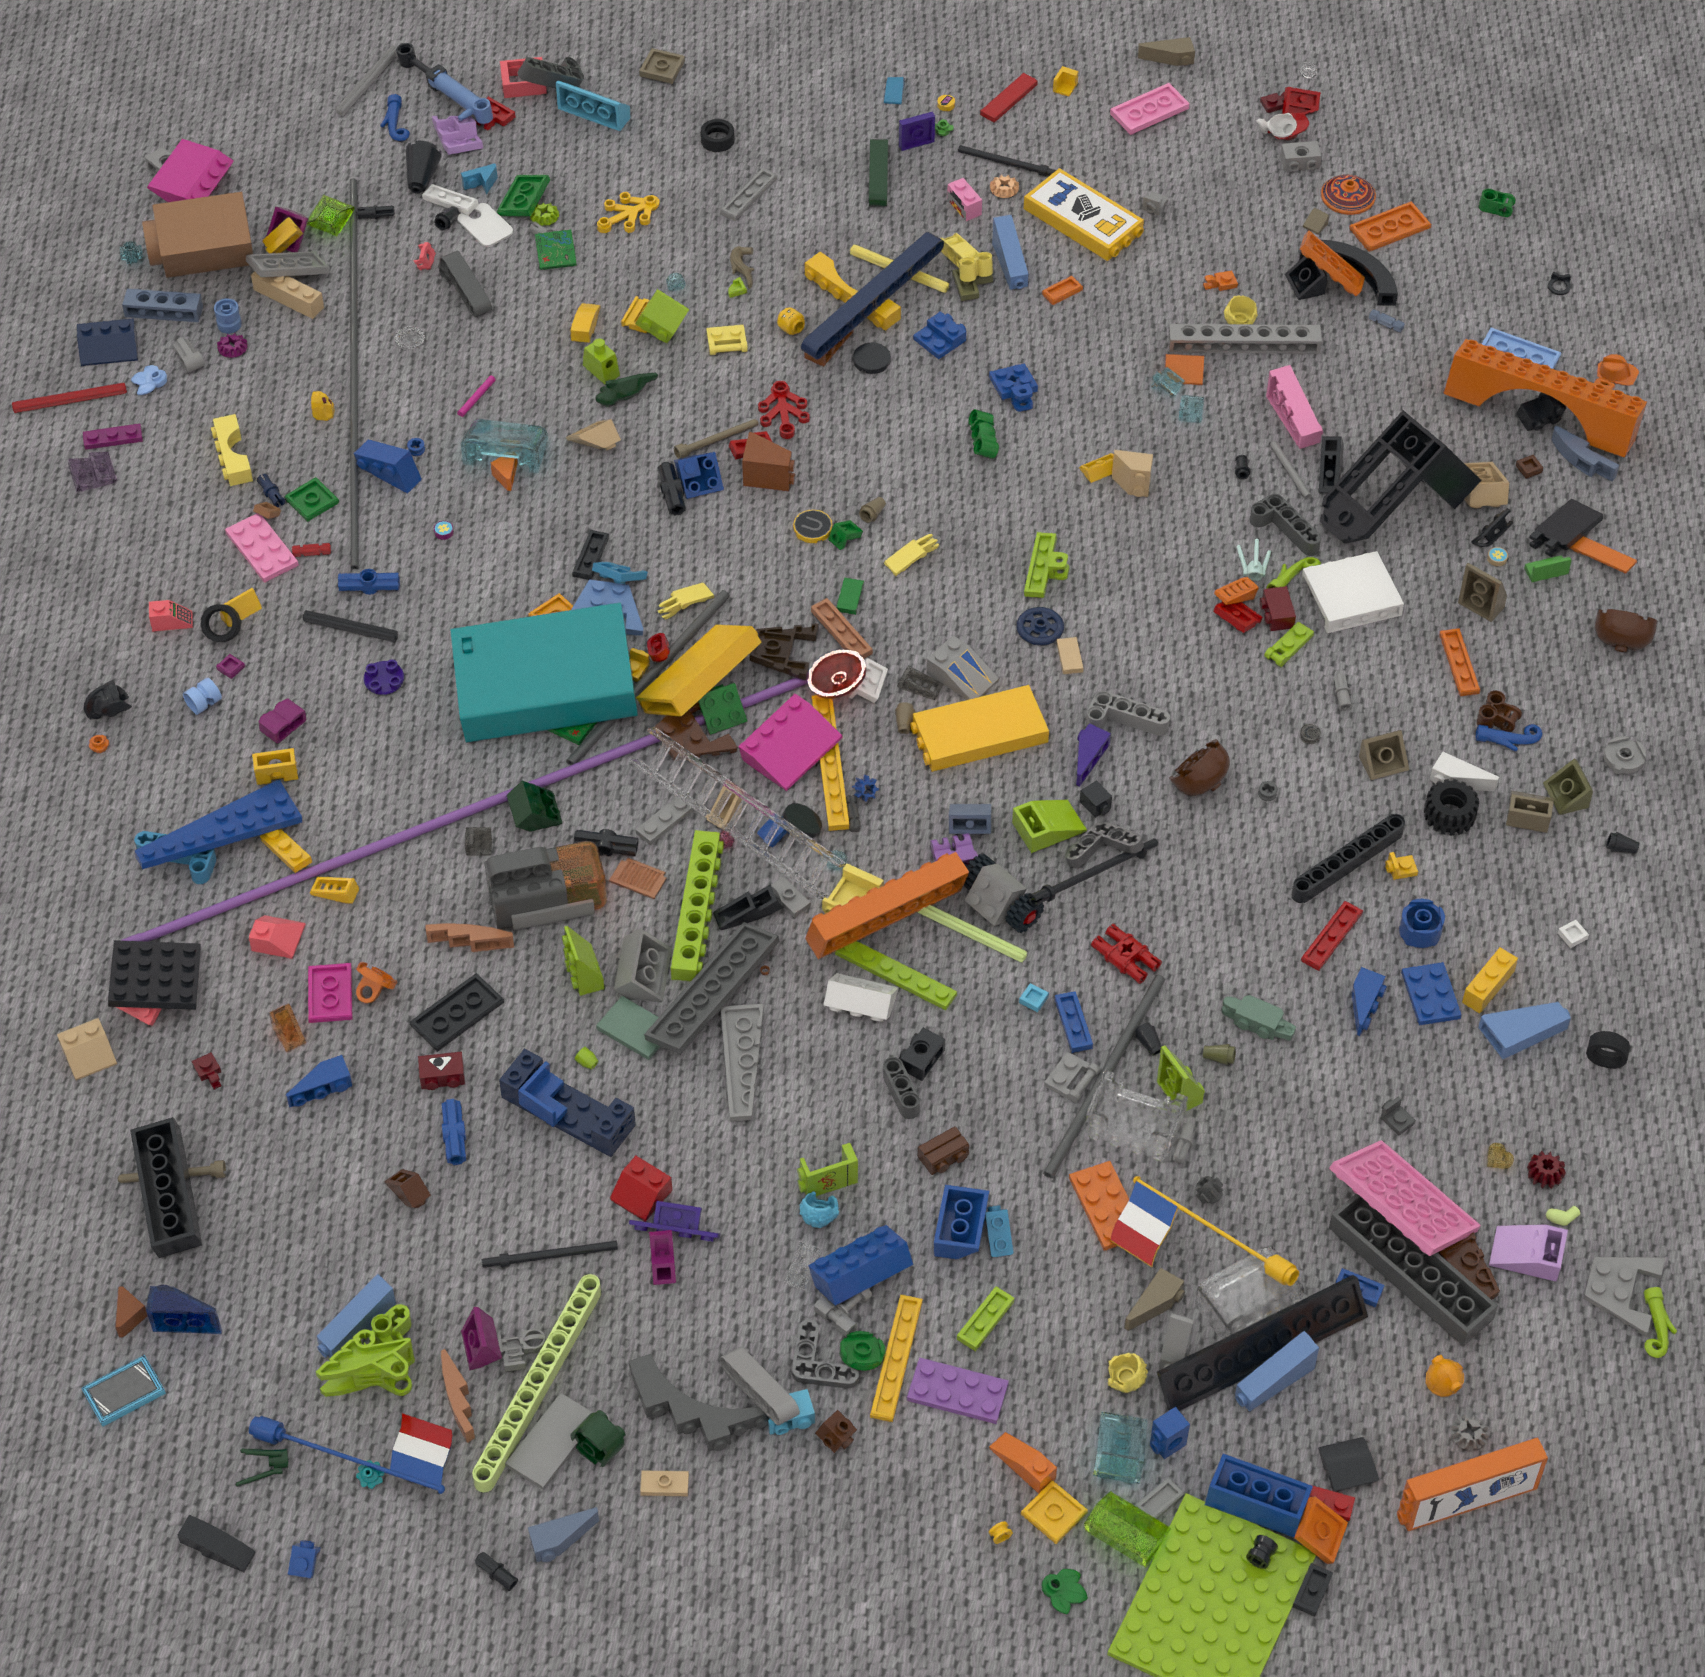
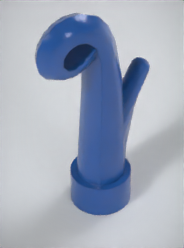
M397 94L389 95L387 101L388 110L380 126L383 128L388 123L391 138L402 142L407 140L410 132L405 128L397 129L402 98Z
M1529 724L1525 727V735L1478 725L1476 741L1494 742L1516 752L1518 748L1513 744L1536 743L1542 738V730L1535 724Z

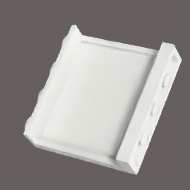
M1377 551L1303 569L1301 581L1302 583L1307 582L1325 618L1324 628L1327 633L1402 616L1404 603Z

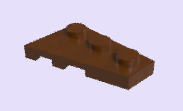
M1474 1232L1457 1243L1439 1251V1255L1491 1300L1499 1295L1500 1290L1490 1268L1487 1267L1483 1259L1484 1254L1476 1243Z

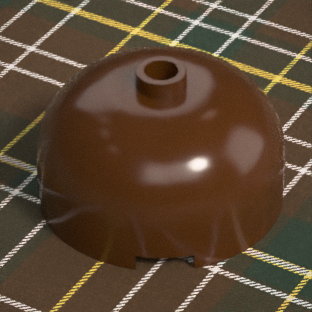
M1598 609L1595 631L1603 643L1615 647V651L1626 653L1627 649L1639 650L1648 646L1655 637L1658 621L1651 617L1645 620L1643 616L1633 612L1607 609V612L1603 613V610Z
M1217 739L1208 742L1206 749L1202 748L1191 754L1175 770L1178 774L1175 777L1173 775L1169 777L1170 781L1183 794L1199 796L1209 790L1213 792L1221 786L1220 781L1226 776L1230 767V758L1226 749Z

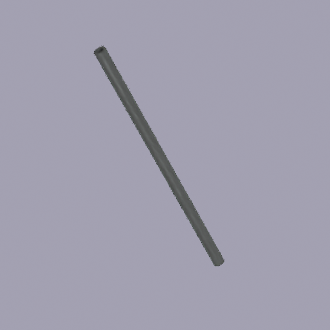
M1156 975L1044 1170V1176L1053 1179L1136 1033V1028L1140 1026L1165 982L1163 976Z

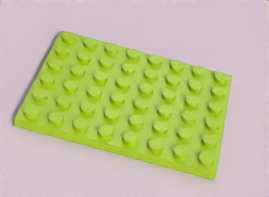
M1186 1493L1107 1655L1154 1677H1260L1293 1608V1603L1308 1568L1314 1562L1316 1555L1299 1543L1245 1519L1206 1506L1205 1501ZM1258 1535L1267 1536L1278 1545V1549L1270 1557L1271 1562L1266 1569L1255 1567L1246 1558L1248 1551L1254 1547L1253 1543Z

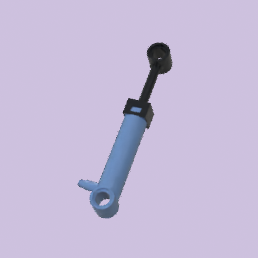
M402 43L396 48L399 63L402 67L411 68L416 66L425 73L428 87L435 92L440 90L466 109L458 116L460 121L471 115H474L476 121L480 124L489 123L493 119L490 101L486 98L478 97L447 74V70L443 66L438 64L430 69L416 58L414 47L410 43Z

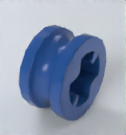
M412 438L408 441L407 447L412 456H420L425 452V444L422 439Z

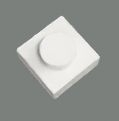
M1577 920L1564 925L1558 930L1559 936L1570 948L1584 942L1589 936Z

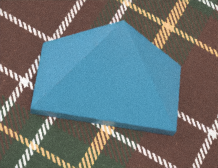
M887 77L884 103L902 104L905 84L904 77Z

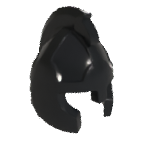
M112 679L93 690L87 696L83 708L86 716L91 720L92 718L100 719L101 716L115 717L118 713L129 710L132 705L124 702V700L129 698L128 694L120 686L115 685V681Z

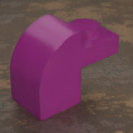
M672 1230L649 1232L653 1285L676 1283Z

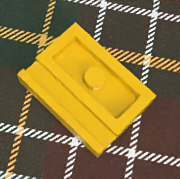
M636 296L621 320V326H629V329L647 334V331L641 329L635 323L649 300L645 298L642 300Z

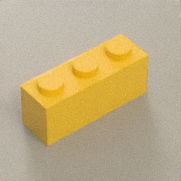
M1499 947L1466 987L1462 1003L1480 1014L1515 972L1518 957Z

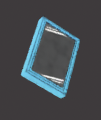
M145 1355L81 1388L102 1427L166 1394Z

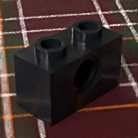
M924 1027L918 1034L915 1033L911 1039L910 1046L907 1049H903L899 1056L907 1073L923 1081L945 1051V1038Z

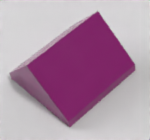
M473 1307L461 1330L469 1371L479 1369L502 1358L493 1318L479 1307Z

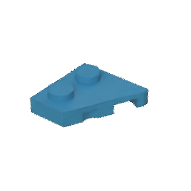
M611 562L593 563L592 571L600 573V577L612 578L618 584H625L626 581L645 580L648 573L644 570L632 572L630 571L631 567Z

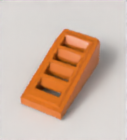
M1243 577L1215 590L1214 594L1228 605L1253 600L1259 587L1248 577Z

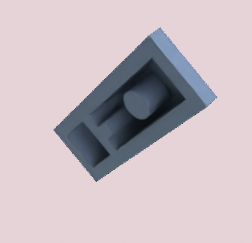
M597 1507L528 1527L529 1538L536 1561L550 1562L554 1560L556 1556H560L598 1523Z

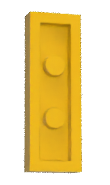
M282 829L260 835L261 841L293 872L296 873L312 863L311 856Z

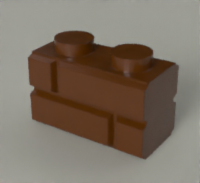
M956 1126L917 1148L918 1158L931 1175L937 1172H945L951 1164L955 1162L961 1163L969 1155V1143Z

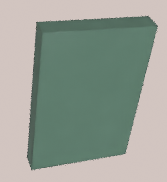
M624 996L620 997L596 1025L598 1031L647 1060H650L661 1047L647 1041L644 1036L646 1031L659 1017Z

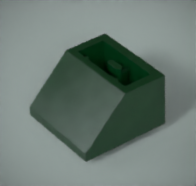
M522 780L506 795L517 828L532 832L562 824L553 791Z

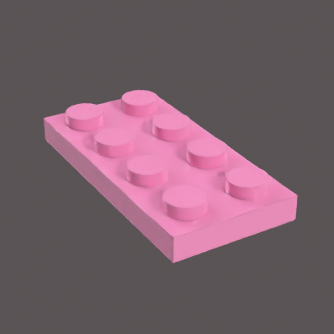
M1167 83L1111 108L1110 115L1132 135L1188 110L1190 103L1170 83Z
M257 513L225 529L227 536L264 583L299 566L297 559L262 515Z

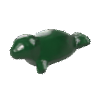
M656 372L643 373L616 380H608L605 386L600 388L601 393L596 395L595 400L605 407L613 406L617 401L636 396L648 382L656 380L658 374Z

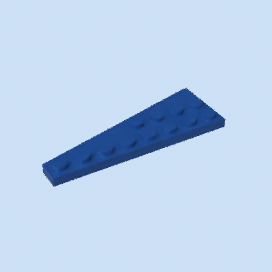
M277 780L136 849L135 857L143 870L302 823V815L282 782Z

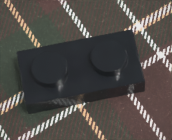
M1311 1563L1295 1598L1293 1608L1315 1617L1333 1572Z

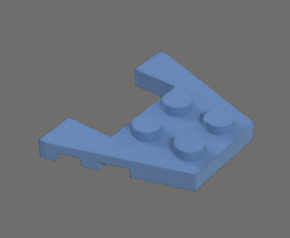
M589 579L571 610L621 602L623 616L626 619V633L628 635L643 636V626L629 584Z

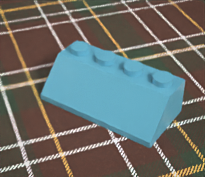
M556 82L558 109L618 131H621L631 118L630 106L565 82Z

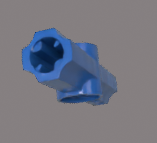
M364 569L360 573L338 574L339 591H362L368 595L374 594L378 590H399L400 576L399 573H376L373 569Z
M447 1099L442 1103L443 1141L446 1145L447 1163L459 1165L466 1161L464 1142L466 1137L464 1121H462V1107L460 1101Z

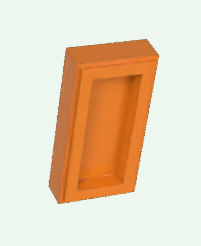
M1070 276L1042 290V295L1052 305H1055L1082 291L1083 286L1073 276Z

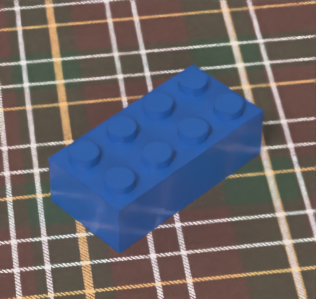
M885 1225L876 1228L873 1232L863 1237L857 1238L854 1242L844 1247L837 1248L835 1252L825 1257L818 1258L808 1267L816 1289L836 1306L914 1264L907 1242Z

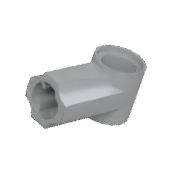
M183 337L177 339L173 347L181 360L183 368L187 369L186 373L204 367L205 363L201 353L195 351L190 341Z

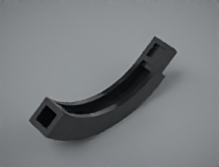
M1321 240L1365 277L1364 280L1370 285L1375 294L1377 306H1396L1397 286L1391 273L1378 259L1358 247L1338 241ZM1301 250L1299 251V261L1304 257Z

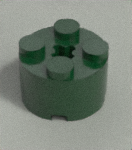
M598 1410L596 1413H590L570 1435L572 1441L576 1439L578 1442L576 1446L578 1452L594 1465L598 1462L601 1463L600 1467H604L624 1447L623 1438L626 1436L624 1430L618 1425L614 1426L608 1420V1416L601 1410Z

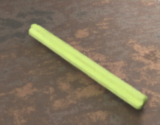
M932 905L924 907L917 912L1019 962H1023L1027 957V951Z

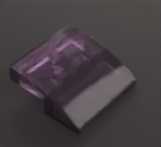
M89 452L88 458L69 459L68 466L76 492L109 485L117 480L109 452Z

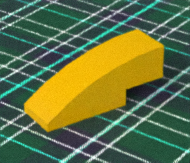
M582 303L579 306L570 330L571 341L590 343L597 323L600 305Z

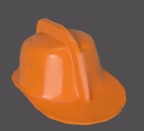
M1618 354L1608 355L1603 358V361L1598 363L1597 377L1608 382L1630 386L1634 384L1639 374V370L1634 365L1627 363L1625 358Z

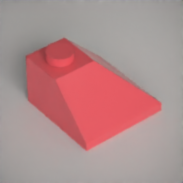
M264 915L255 920L250 932L251 950L293 959L306 924Z

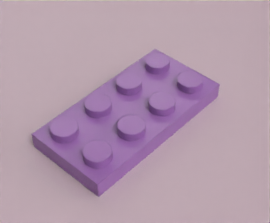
M919 1357L907 1395V1401L997 1424L1009 1380Z

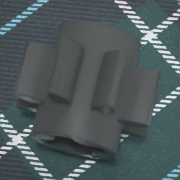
M1205 1176L1196 1185V1191L1198 1192L1196 1196L1202 1203L1204 1201L1210 1204L1216 1203L1223 1196V1183L1218 1177L1213 1179V1177Z

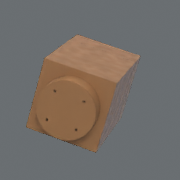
M242 192L154 204L152 206L155 220L142 221L150 266L163 264L166 278L249 266L246 262V255L253 254Z

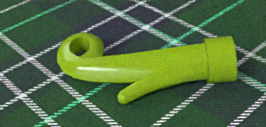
M1307 557L1293 564L1288 569L1286 564H1283L1278 577L1273 579L1266 588L1287 586L1303 568L1321 565V562L1317 558Z
M1651 1287L1644 1290L1643 1293L1645 1302L1648 1304L1652 1315L1657 1339L1646 1340L1645 1350L1651 1357L1661 1358L1668 1351V1329L1673 1334H1676L1677 1330L1671 1323L1664 1308L1662 1289L1660 1287Z

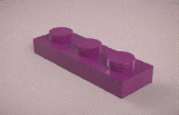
M141 424L83 431L84 448L88 450L143 442Z

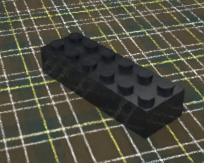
M174 1117L131 1129L151 1248L158 1258L202 1246L181 1128Z

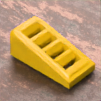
M317 877L310 894L329 900L353 904L359 891V886L354 878ZM322 884H326L324 889H321Z

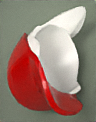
M1301 113L1277 114L1268 122L1265 119L1256 120L1262 133H1271L1280 140H1293L1299 133H1302L1309 127L1308 118Z

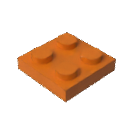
M1310 1497L1294 1538L1326 1564H1331L1335 1561L1348 1522L1317 1497Z

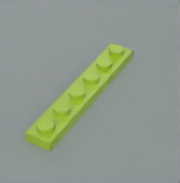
M858 941L835 951V955L944 1010H947L957 996V991Z

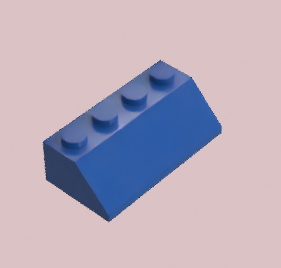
M1222 1454L1210 1483L1205 1505L1295 1537L1313 1486Z

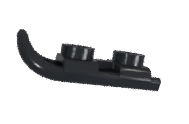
M1507 508L1500 514H1496L1493 521L1489 525H1485L1482 533L1474 538L1471 543L1479 547L1492 545L1513 524V521L1507 523L1505 519L1511 510ZM1498 528L1500 531L1495 534V530ZM1484 537H1486V540L1489 541L1487 543L1478 542Z

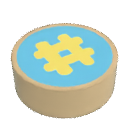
M1494 547L1489 550L1487 560L1493 566H1503L1507 562L1508 553L1503 548Z

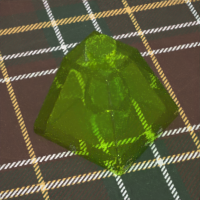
M323 195L309 216L307 225L338 236L355 210V207Z

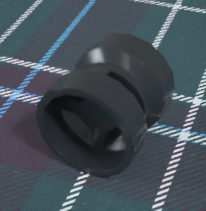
M1258 1535L1254 1540V1547L1248 1551L1246 1558L1255 1567L1266 1569L1271 1562L1270 1557L1276 1553L1278 1545L1271 1538Z

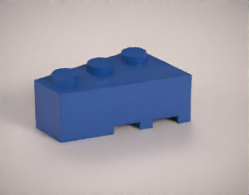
M368 439L354 453L357 465L362 470L371 473L407 494L422 480L409 450Z

